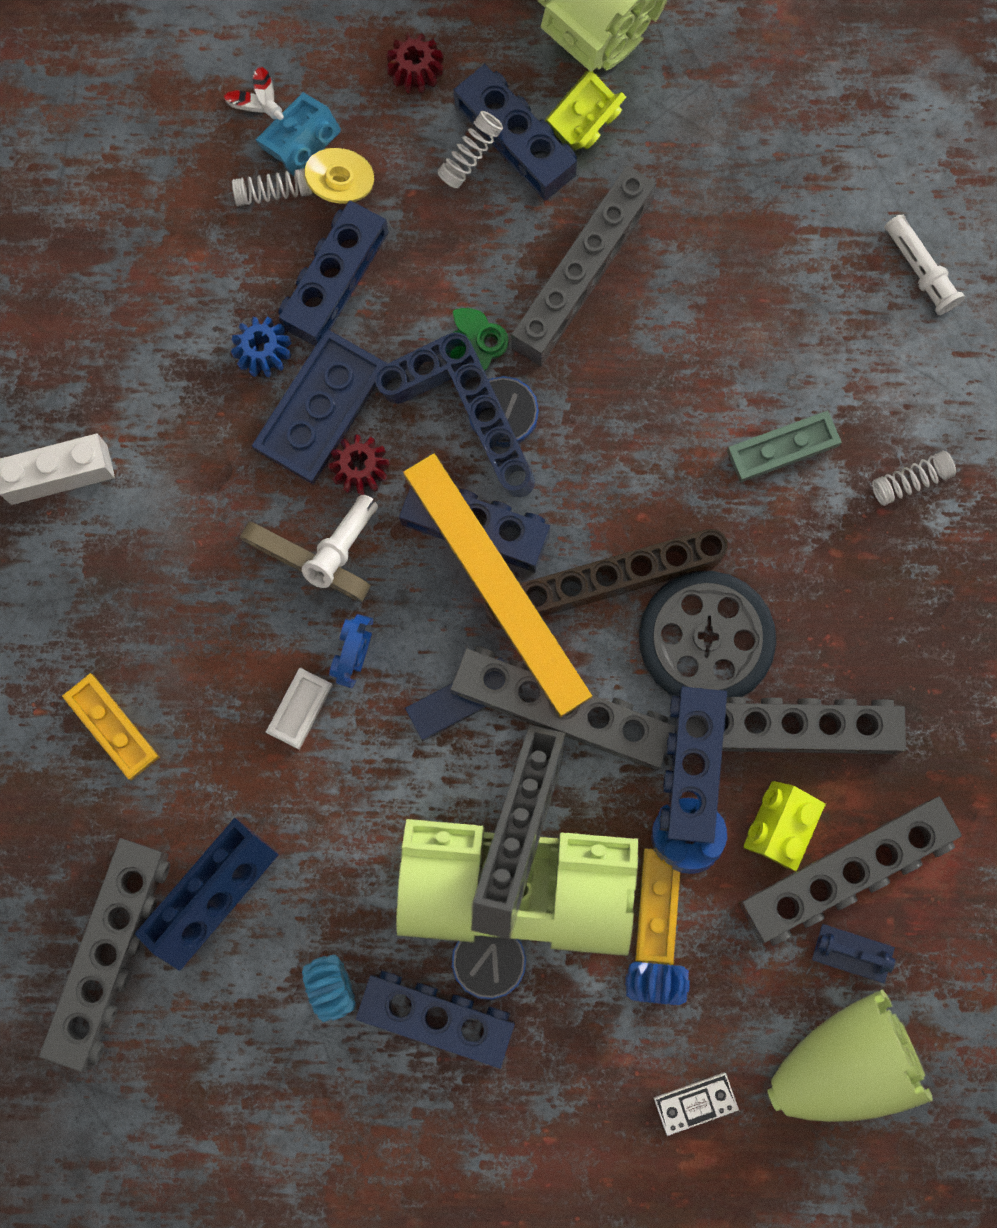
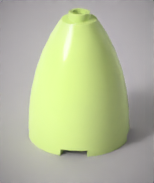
M883 990L856 1001L834 1014L815 1028L792 1050L772 1077V1088L767 1090L770 1101L776 1111L782 1110L786 1116L813 1121H857L903 1112L932 1101V1094L929 1088L925 1090L920 1084V1081L924 1080L925 1073L903 1023H900L896 1014L892 1015L891 1011L887 1010V1008L892 1007V1004Z

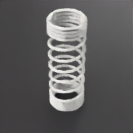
M486 111L480 112L474 124L481 131L488 134L491 141L484 140L475 130L468 129V132L483 142L486 148H479L474 141L467 136H463V140L474 149H477L480 156H474L464 145L457 144V147L463 153L473 158L474 164L468 163L463 156L456 151H452V155L458 161L467 165L469 171H463L451 159H446L447 163H443L437 171L439 177L453 188H460L466 179L465 174L471 173L470 166H476V159L482 158L481 151H487V144L493 143V137H497L501 130H503L500 121Z
M304 168L295 170V192L288 171L285 172L286 194L278 172L276 173L277 197L269 174L266 175L268 197H266L260 176H257L258 199L251 178L248 177L249 202L244 179L232 180L234 199L238 207L239 205H250L252 194L255 201L259 204L261 201V191L264 199L269 202L270 188L273 197L277 201L280 196V189L284 198L288 199L289 186L295 198L298 196V185L302 197L309 196V194L312 195V191L305 181Z
M942 451L934 456H930L928 461L922 459L919 465L913 463L910 469L903 467L901 472L894 471L893 476L886 474L884 477L873 480L872 487L877 500L884 506L891 502L893 503L895 500L894 491L887 477L892 479L895 492L902 499V490L895 480L896 473L901 476L907 494L911 495L910 484L904 476L905 469L910 472L915 489L920 491L921 486L913 472V466L919 468L923 484L929 487L928 477L921 468L922 462L927 463L930 476L936 484L939 481L937 473L944 480L954 477L956 475V467L952 457L948 452ZM932 458H933V462H934L935 469H934L933 466L930 464V460H931Z

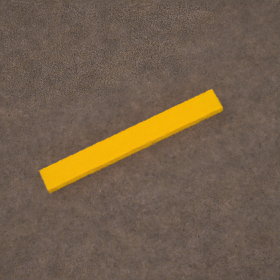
M435 453L405 470L403 473L408 483L560 718L590 700L592 694Z

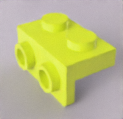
M587 71L546 117L545 121L552 128L554 135L563 144L569 145L573 151L583 147L588 149L600 137L601 134L598 130L604 123H611L621 113L622 109L619 105L625 100L626 96L622 92L614 95L593 71Z
M772 781L763 796L762 805L755 821L748 830V837L744 843V848L761 854L781 866L797 872L825 807V803L793 785Z

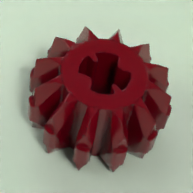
M408 32L405 36V42L395 39L393 43L394 50H388L386 54L387 62H389L386 69L389 77H393V84L396 88L404 85L408 95L414 87H418L419 92L422 94L425 91L426 84L435 88L437 84L436 77H442L444 72L442 65L444 61L443 52L437 50L435 40L432 39L425 42V36L422 32L417 39H412Z
M358 434L354 435V444L351 445L346 439H342L340 443L343 451L332 449L331 455L337 461L328 464L329 470L336 473L332 478L335 485L344 483L343 490L347 494L352 492L356 486L358 495H364V487L368 485L373 492H376L378 486L375 479L385 482L388 477L383 470L390 467L389 459L382 458L386 453L384 446L375 447V439L373 437H369L362 444L361 437ZM360 460L361 464L364 463L366 468L358 471L357 467L354 468L353 463Z

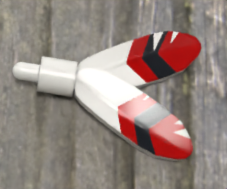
M263 67L257 68L253 74V85L256 94L236 90L224 95L226 103L231 107L252 112H265L272 119L282 120L284 118L282 109L274 102V90L270 74Z

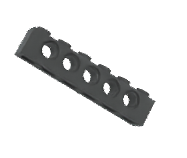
M626 165L512 333L513 350L539 366L543 365L653 202L656 182Z
M476 646L474 651L466 648L451 687L452 694L535 726L564 732L567 738L655 771L661 767L667 749L668 733H673L675 728L674 725L667 723L668 717L653 711H648L646 715L633 711L634 705L619 698H613L612 702L598 697L600 692L587 687L592 694V698L575 708L571 714L560 718L525 663L510 659L508 664L495 659L496 653L483 647ZM492 671L501 673L505 679L504 685L497 690L489 689L483 680L487 673ZM526 684L535 686L539 692V698L531 703L524 702L518 695L520 687ZM593 710H600L607 716L606 727L601 729L592 727L588 722V713ZM635 723L640 727L642 736L639 741L631 742L624 737L622 730L625 724Z
M727 697L726 729L723 735L722 751L900 754L906 751L905 706H894L893 700H872L871 706L857 705V700L836 699L834 700V705H820V699L816 698L798 699V704H783L782 698H762L761 704H746V698ZM754 715L760 718L763 724L761 733L754 734L746 729L744 724L746 716ZM784 716H792L798 721L799 731L797 734H789L783 729L782 719ZM826 716L833 719L836 724V731L833 735H827L821 731L819 727L821 717ZM858 717H865L870 720L873 726L871 735L866 736L858 731L856 727ZM689 718L686 722V730L692 737L699 738L705 733V724L699 718Z
M531 725L528 727L472 903L471 931L509 940L511 938L563 762L564 732Z
M938 796L738 902L759 942L766 943L770 941L772 946L792 936L791 928L803 923L805 928H808L823 920L825 916L822 912L835 905L839 911L858 901L855 894L868 887L870 893L888 885L891 883L888 879V876L901 870L902 874L906 875L923 866L920 859L933 852L935 858L953 850L956 847L952 841L962 837V834L941 797ZM912 828L919 829L924 835V843L920 848H915L909 842L908 834ZM880 845L888 847L892 853V860L887 866L881 865L876 859V850ZM848 862L855 864L860 872L859 879L854 884L847 882L843 876V868ZM815 880L822 881L827 887V896L821 902L815 900L810 894V886ZM783 897L789 898L795 906V912L789 919L782 918L777 912V904Z
M119 839L40 1052V1058L80 1072L90 1070L92 1065L96 1066L99 1063L105 1044L101 1043L106 1028L110 1029L117 1016L118 1007L114 1006L119 991H125L131 977V970L127 969L132 955H138L143 944L135 933L143 925L145 919H148L155 911L157 905V898L154 897L158 883L163 884L170 870V862H167L168 853L130 840ZM138 872L143 878V886L137 893H132L128 889L127 881L133 873ZM121 908H125L130 915L129 924L124 929H119L114 922L115 914ZM107 944H111L117 953L116 959L111 965L105 964L101 958L102 949ZM94 980L98 981L103 987V995L97 1002L93 1001L88 995V987ZM79 1017L85 1018L90 1026L89 1033L85 1038L79 1037L75 1032V1022Z

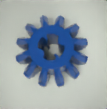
M253 316L251 319L252 326L248 328L246 324L240 323L239 329L242 334L232 335V342L236 346L232 348L231 353L233 358L239 359L237 365L241 370L249 368L251 376L256 377L260 370L263 369L265 376L270 378V368L274 366L277 370L282 371L284 366L280 359H290L291 353L287 347L292 344L289 336L284 335L285 328L282 324L273 326V321L269 317L260 324L257 317ZM265 343L263 351H257L259 350L258 344Z
M633 962L629 964L628 974H626V996L633 1001L682 1005L687 1001V993L690 988V981L688 980L689 971L683 966Z

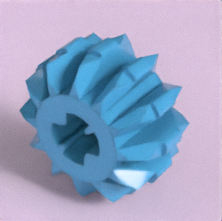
M335 954L322 956L303 966L302 980L305 984V992L308 995L309 1003H311L314 1013L322 1022L340 1019L354 1010L356 1003L352 984L339 957Z

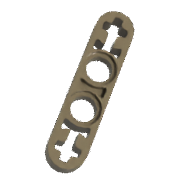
M249 521L239 537L250 546L302 572V566L315 556V554ZM340 567L333 574L334 579L329 586L359 602H363L371 587L363 579Z

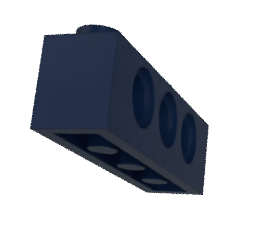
M484 64L453 89L455 106L474 126V121H476L475 119L481 111L492 114L500 121L503 130H501L497 137H493V143L491 144L544 201L549 199L576 176L577 156L569 145L566 143L561 144L554 137L552 128L545 120H538L531 113L528 102L521 95L515 96L508 89L507 81L498 71L493 73ZM492 103H498L502 105V107L497 110H492L487 106ZM515 127H521L526 131L521 134H514L510 130ZM477 128L478 131H479L488 141H491V138H490V136H489L488 134L484 133V132L481 131L479 128ZM537 151H544L548 156L536 158L533 154Z
M349 200L344 210L339 209L335 214L331 224V232L326 239L322 238L318 242L314 250V260L309 268L304 267L301 270L296 281L297 288L291 297L287 296L283 300L278 311L280 315L279 320L287 332L316 346L325 330H331L389 233L385 218ZM348 239L357 241V244L352 248L341 247V244ZM330 268L340 270L335 277L327 278L323 276L324 272ZM319 297L322 299V302L316 307L305 305L310 298Z
M410 487L399 515L401 525L445 540L418 496ZM459 488V492L474 515H481L486 519L483 529L504 561L535 573L550 534V525L545 524L546 520L533 513H525V516L511 512L512 508L509 505L493 500L491 504L480 501L477 494ZM506 527H514L520 532V536L514 541H506L501 538L500 533Z
M682 686L679 689L678 695H672L670 717L676 718L675 733L669 732L667 738L666 754L673 755L672 770H665L663 792L669 793L668 808H662L660 816V830L666 831L665 839L714 843L727 691ZM689 718H699L704 722L705 733L702 737L696 738L688 734L686 722ZM686 755H695L701 760L702 770L698 775H689L684 771L682 762ZM684 792L695 794L699 800V807L692 814L686 813L680 808L679 799Z
M234 817L137 930L135 935L152 954L180 971L279 854Z
M381 970L379 976L370 975L355 1020L501 1069L515 1022L508 1020L510 1013L488 1006L487 1012L472 1008L473 1000L455 994L452 995L451 1001L436 996L437 988L419 982L416 983L415 988L401 984L403 977ZM398 994L406 995L412 1003L411 1011L406 1016L396 1015L391 1008L392 999ZM438 1006L446 1011L448 1021L444 1027L434 1028L429 1025L427 1012L430 1008ZM468 1019L479 1020L484 1027L483 1036L477 1040L467 1039L462 1031L463 1023Z

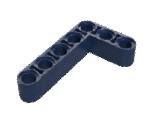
M457 332L447 334L384 365L378 370L375 377L376 387L388 401L396 404L406 402L452 379L504 489L511 496L518 498L531 493L535 485L534 474L470 340L464 334ZM462 346L466 348V352L461 358H450L452 350L456 347ZM426 362L434 363L430 373L426 375L418 374L422 364ZM396 377L402 378L399 388L392 391L387 390V384L391 379ZM478 377L481 379L480 385L475 390L464 389L465 383L470 378ZM493 408L496 410L492 420L488 422L479 421V415L484 409ZM499 440H509L511 444L508 451L502 454H497L493 451L495 444ZM513 472H525L526 476L523 483L517 486L508 484V479Z

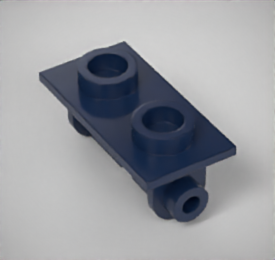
M822 924L812 960L885 984L888 972L892 973L894 969L895 958H892L895 947Z

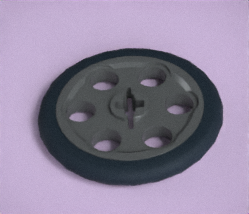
M695 571L671 580L663 585L650 599L641 619L639 646L645 667L650 675L670 695H678L679 689L683 686L727 691V697H743L753 691L765 678L774 659L776 631L769 608L761 596L746 582L721 572ZM688 596L698 598L702 605L701 611L696 615L685 613L681 606L684 598ZM724 599L734 601L738 607L737 615L732 618L722 617L718 612V603ZM710 618L709 629H711V635L717 636L718 640L711 643L708 649V657L705 658L706 647L704 646V640L698 639V635L704 633L708 624L707 619ZM673 625L679 628L682 635L681 640L672 645L664 642L661 637V631L664 627ZM745 631L751 634L754 640L753 647L747 651L739 650L734 644L736 633ZM691 658L696 662L697 672L694 676L684 677L678 672L677 663L680 659ZM718 661L729 662L734 670L732 678L729 680L718 679L713 671L715 663Z

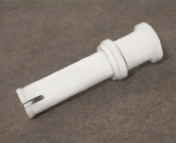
M900 214L891 219L884 228L920 278L918 281L920 290L928 293L936 305L935 312L937 315H943L959 305L965 299V295L963 292H957L947 277L949 274L948 270L943 268V266H937L905 219L904 214Z
M360 495L331 537L323 539L318 544L317 553L314 558L308 560L302 566V573L311 584L320 588L329 587L333 582V574L337 568L342 567L348 561V549L378 509L376 502L369 509L367 508L373 501L371 497Z

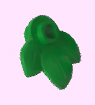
M471 308L455 309L453 317L458 330L454 332L462 333L470 340L486 371L492 359L500 357L507 350L509 343L507 332L500 325L489 323L484 313ZM489 337H494L498 342L494 347H488L484 343L485 340ZM462 346L456 347L452 350L450 358H461L464 356L466 348Z

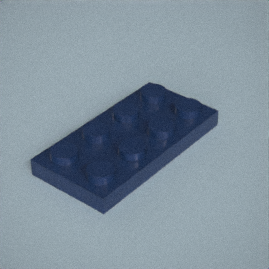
M326 329L252 444L253 450L314 485L332 457V449H337L340 441L344 438L375 389L376 373L387 363Z

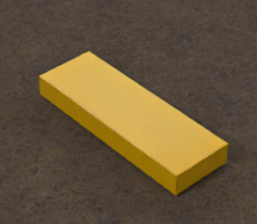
M88 674L62 695L128 780L132 781L160 758L93 674Z
M644 849L635 961L673 965L680 872L672 869L673 866L661 860L656 855L654 849Z

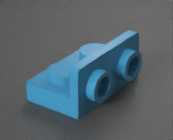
M304 92L282 113L284 116L282 120L276 119L256 139L261 149L280 160L289 174L294 177L295 170L305 168L309 158L323 150L341 132V128L329 108Z

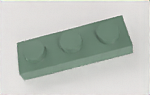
M827 410L729 446L727 453L739 482L742 483L839 447L842 442Z

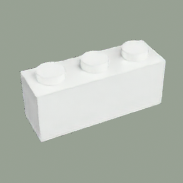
M98 433L0 458V496L11 505L115 478L108 446Z

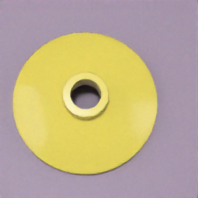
M329 148L321 150L312 155L305 166L304 174L308 187L317 196L329 202L347 204L349 200L357 202L370 193L374 184V172L368 161L361 155L347 149Z

